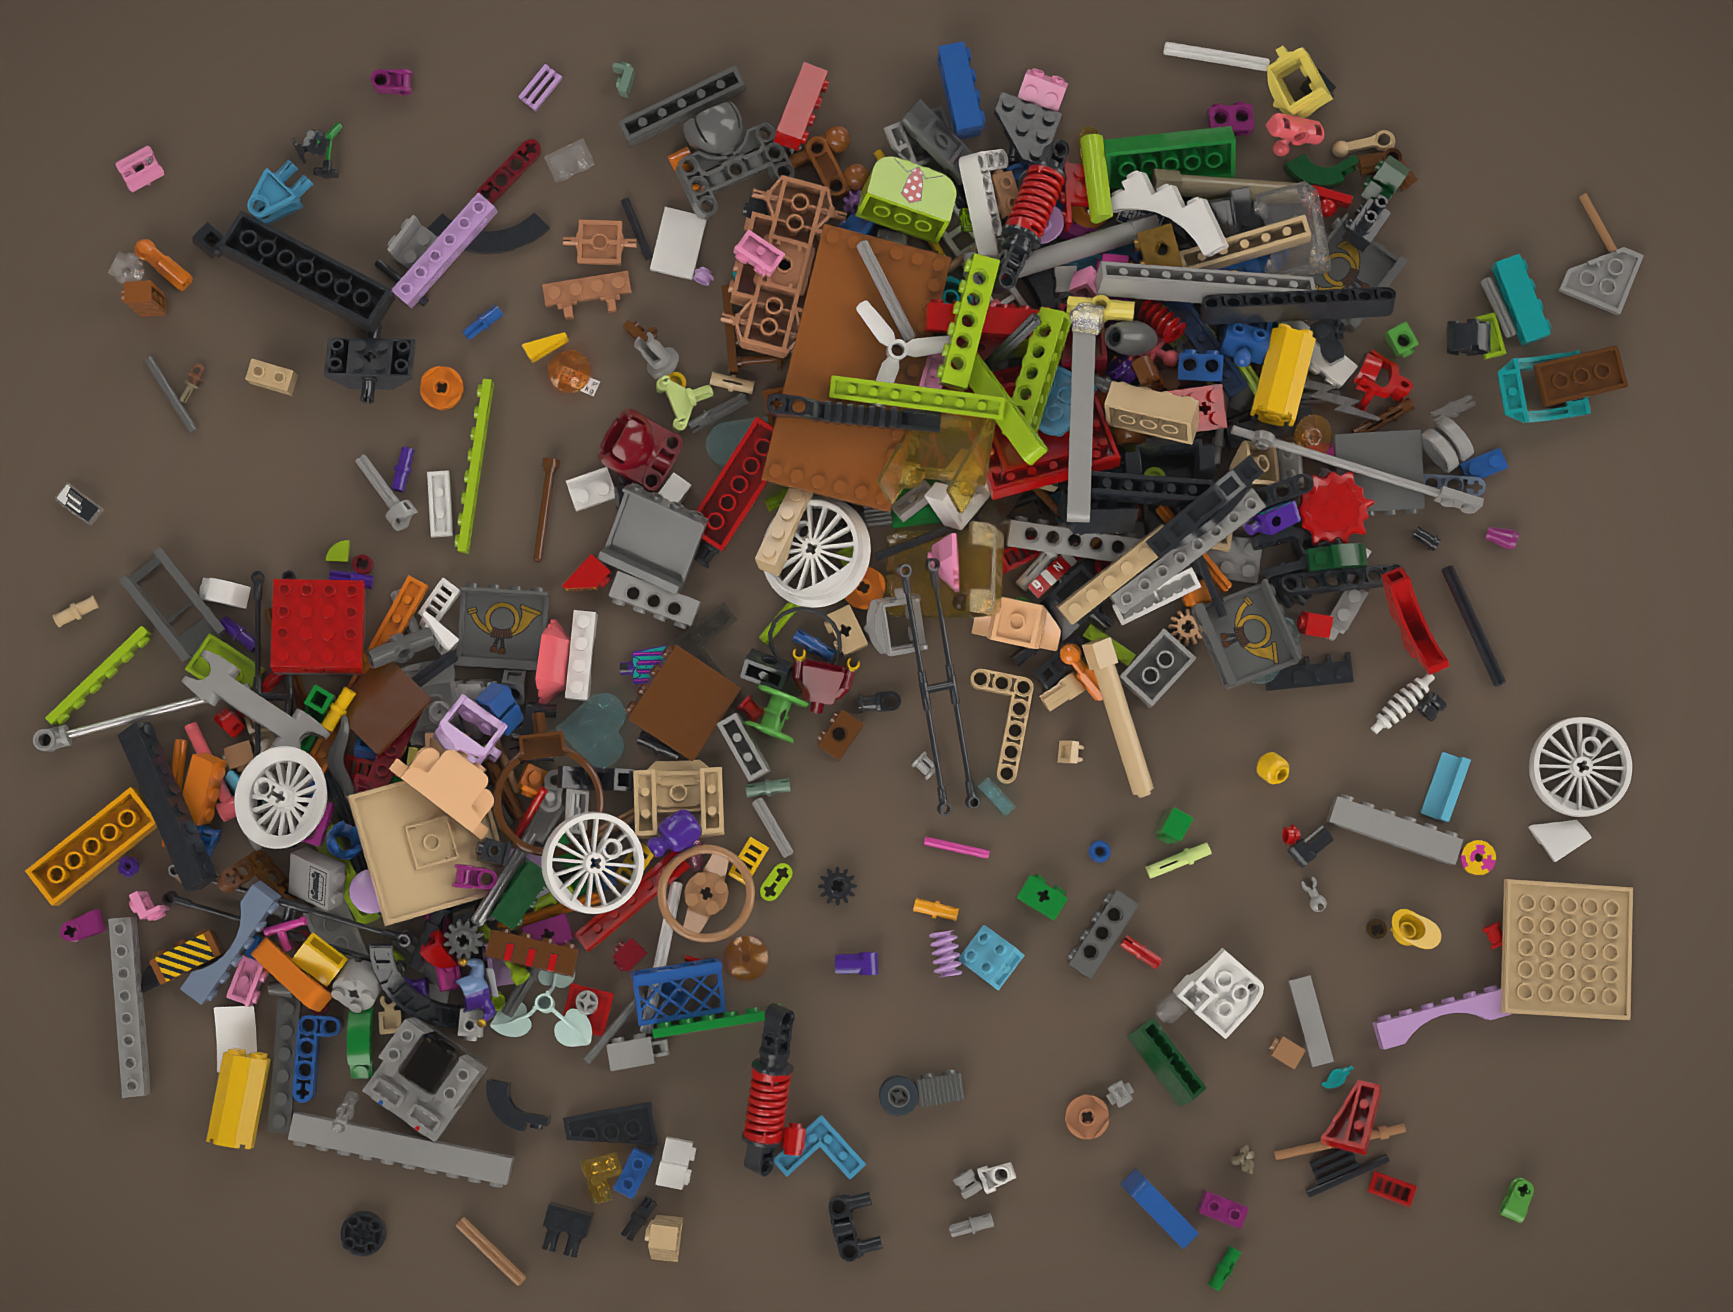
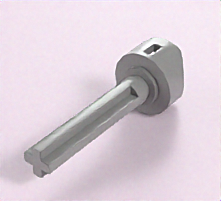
M365 454L361 455L355 462L390 509L385 515L386 519L396 531L407 528L413 514L418 513L410 500L400 502Z

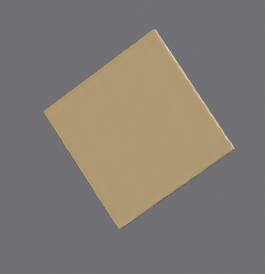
M405 781L347 796L385 926L484 898L489 889L452 887L456 877L455 864L489 868L496 873L497 877L503 869L476 861L478 855L475 854V850L479 841L481 842L484 838L500 841L491 809L481 820V823L489 828V830L482 839H479ZM492 847L490 852L496 855L497 849ZM490 873L482 874L480 878L482 884L489 883L491 880Z

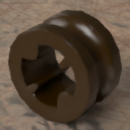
M1372 919L1366 925V932L1374 939H1381L1386 935L1387 926L1382 920ZM1380 923L1381 933L1376 932L1373 935L1371 926Z

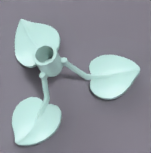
M540 970L538 974L540 983L551 985L546 993L537 996L532 1010L527 1013L526 1006L521 1002L512 1018L503 1014L501 1009L497 1011L490 1024L495 1031L502 1035L520 1037L528 1033L532 1027L528 1017L533 1015L536 1010H540L542 1013L553 1012L561 1019L554 1028L555 1037L561 1044L569 1047L586 1046L591 1043L592 1027L588 1017L580 1013L578 1009H570L566 1012L565 1016L561 1015L554 1009L555 1001L550 996L555 986L558 988L569 986L575 978V972L572 978Z

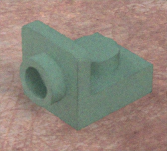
M621 61L619 64L613 62V71L622 75H619L616 88H618L621 97L628 98L636 75L634 68L626 62Z

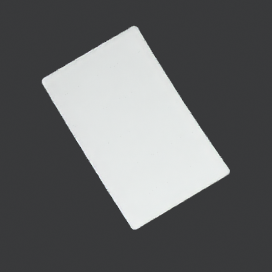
M254 1006L214 1008L217 1039V1072H220L223 1052H227L228 1049H246V1054L257 1051Z

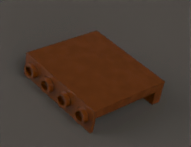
M672 643L671 646L668 645L661 654L663 658L660 663L655 664L650 670L648 681L646 683L643 682L638 688L637 694L639 695L635 701H630L624 712L626 714L624 717L693 762L741 687L678 645Z

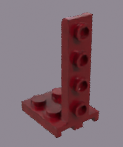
M423 711L381 755H377L368 776L356 774L354 778L356 793L386 786L391 783L395 773L389 770V767L397 758L401 761Z

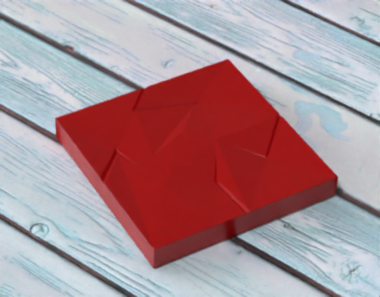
M1060 358V361H1059V364H1058V365H1060V366L1062 367V362H1061V358ZM1022 365L992 372L1010 398L1014 395L1015 382L1020 375ZM969 384L966 390L960 391L975 393ZM1095 392L1093 401L1091 471H1103L1120 466V455ZM963 415L992 500L1068 480L1070 430L1063 436L1056 437L1045 434L1038 429L1037 434L1046 445L1048 451L1031 466L1020 456L1007 436L1002 434L1001 428L994 419Z

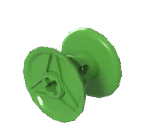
M758 684L759 690L771 695L767 708L764 707L763 709L765 713L761 724L752 721H744L743 724L772 737L794 743L792 737L781 733L785 720L789 719L787 715L791 704L801 707H807L809 704L784 692Z

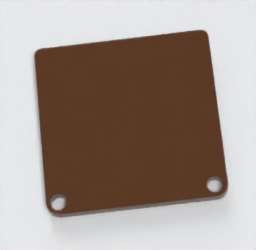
M390 662L378 668L370 667L350 688L355 692L356 696H354L347 707L345 715L348 718L349 727L376 754L381 755L432 702V698L394 662Z

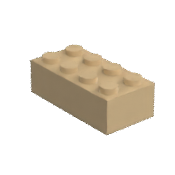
M1112 381L1104 404L1108 426L1193 444L1199 425L1198 400L1189 396H1176L1167 391L1158 392L1144 386L1136 387L1126 382L1118 383Z

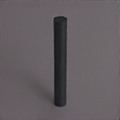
M629 198L622 199V206L645 260L653 258V255Z
M379 258L374 265L396 284L400 281L402 276L382 259ZM423 296L418 302L424 307L429 300Z

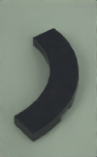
M534 212L527 219L510 228L498 231H481L464 251L477 254H501L514 251V249L533 243L549 231L550 227ZM442 213L427 229L439 237L452 220Z
M370 943V958L373 970L381 983V987L396 1005L413 1017L421 1018L431 1022L433 1025L459 1028L460 1005L433 1000L413 988L397 966L393 952V943Z

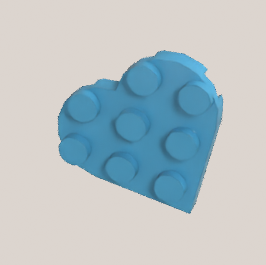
M1060 365L1057 367L1039 425L1041 432L1056 437H1061L1070 430L1072 372ZM1038 371L1034 373L1033 379L1037 376ZM1094 385L1095 394V392L1097 391V386Z

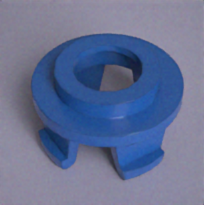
M340 821L327 834L326 846L329 852L339 859L347 860L354 858L362 849L356 826L353 827L345 824L344 821ZM340 836L347 837L351 842L350 849L341 850L336 839Z

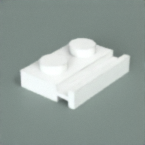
M607 467L566 481L576 511L615 499L614 485Z

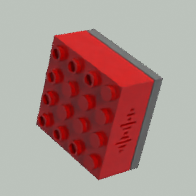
M273 579L270 667L275 674L364 675L367 589L364 580Z

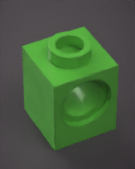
M1407 321L1383 335L1395 358L1401 355L1403 358L1410 356L1415 352L1414 348L1419 345ZM1397 338H1405L1407 346L1399 345Z

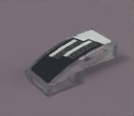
M66 482L54 498V500L89 526H92L104 511L100 505L69 482Z

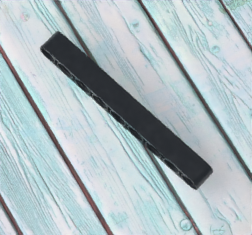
M1390 287L1207 295L1202 299L1200 320L1205 324L1214 325L1390 316L1394 311L1396 291Z

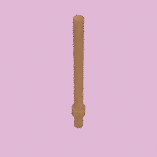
M1405 1125L1379 1126L1376 1130H1372L1370 1140L1377 1138L1383 1140L1388 1139L1391 1135L1405 1133ZM1320 1141L1274 1151L1275 1160L1334 1147L1322 1145Z

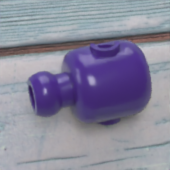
M680 809L671 816L666 817L659 824L658 832L660 835L650 838L647 846L655 857L663 856L668 848L674 852H680L693 847L694 842L700 838L702 830L695 817L688 810Z

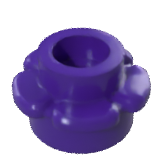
M134 856L122 857L119 860L120 864L117 866L119 873L124 874L125 877L134 876L140 868L138 860Z

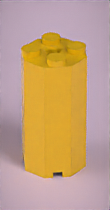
M1280 323L1278 328L1272 329L1269 348L1265 355L1250 413L1251 416L1254 417L1257 414L1259 415V421L1276 426H1283L1284 422H1289L1288 426L1294 425L1316 341L1312 337V331L1308 329H1293L1290 325Z
M241 1048L228 1049L227 1052H223L206 1142L210 1143L213 1141L215 1145L231 1148H240V1144L245 1145V1149L254 1148L271 1059L267 1058L268 1053L255 1051L254 1053L246 1054V1049Z

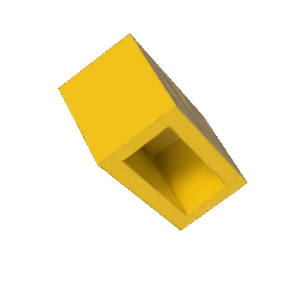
M313 932L291 959V961L326 987L348 960V958Z

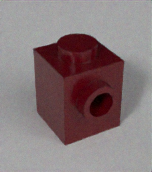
M630 938L626 943L621 941L613 949L615 952L612 956L615 959L613 964L621 972L624 970L630 972L648 953L634 938Z

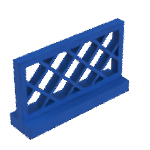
M719 958L630 971L638 1025L643 1026L726 1012L721 974L722 965ZM716 974L717 982L711 989L703 981L708 975ZM692 978L697 982L691 992L681 987L685 979ZM670 981L675 987L667 996L659 988L664 982ZM648 985L654 990L647 999H644L639 995V986ZM700 985L710 991L703 1001L693 995ZM678 989L687 994L681 1005L671 999ZM656 992L666 998L659 1009L650 1003ZM714 994L720 1000V1007L710 1008L705 1003ZM692 997L700 1005L695 1011L689 1012L683 1007ZM669 1001L678 1007L673 1015H666L662 1012ZM647 1005L656 1010L652 1018L642 1019V1011Z

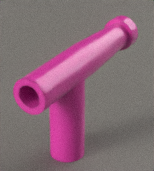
M303 916L300 919L264 928V935L268 937L277 934L283 951H289L292 949L286 931L301 925H307V918Z

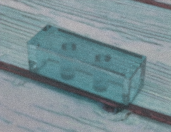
M989 777L978 786L1005 817L1016 808Z

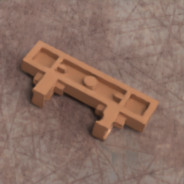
M628 271L542 284L545 306H558V310L563 309L566 320L574 319L573 305H577V302L595 299L606 300L608 313L617 312L615 300H621L620 295L632 294Z

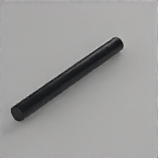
M1384 1154L1305 1191L1308 1197L1311 1198L1390 1162L1387 1154Z

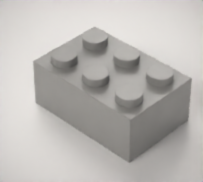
M1164 628L1119 676V679L1147 707L1151 708L1194 662L1196 657Z

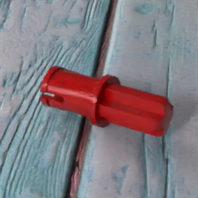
M1129 935L1125 936L1119 946L1136 956V960L1139 958L1154 969H1157L1162 962V958L1147 949L1146 944L1138 943Z

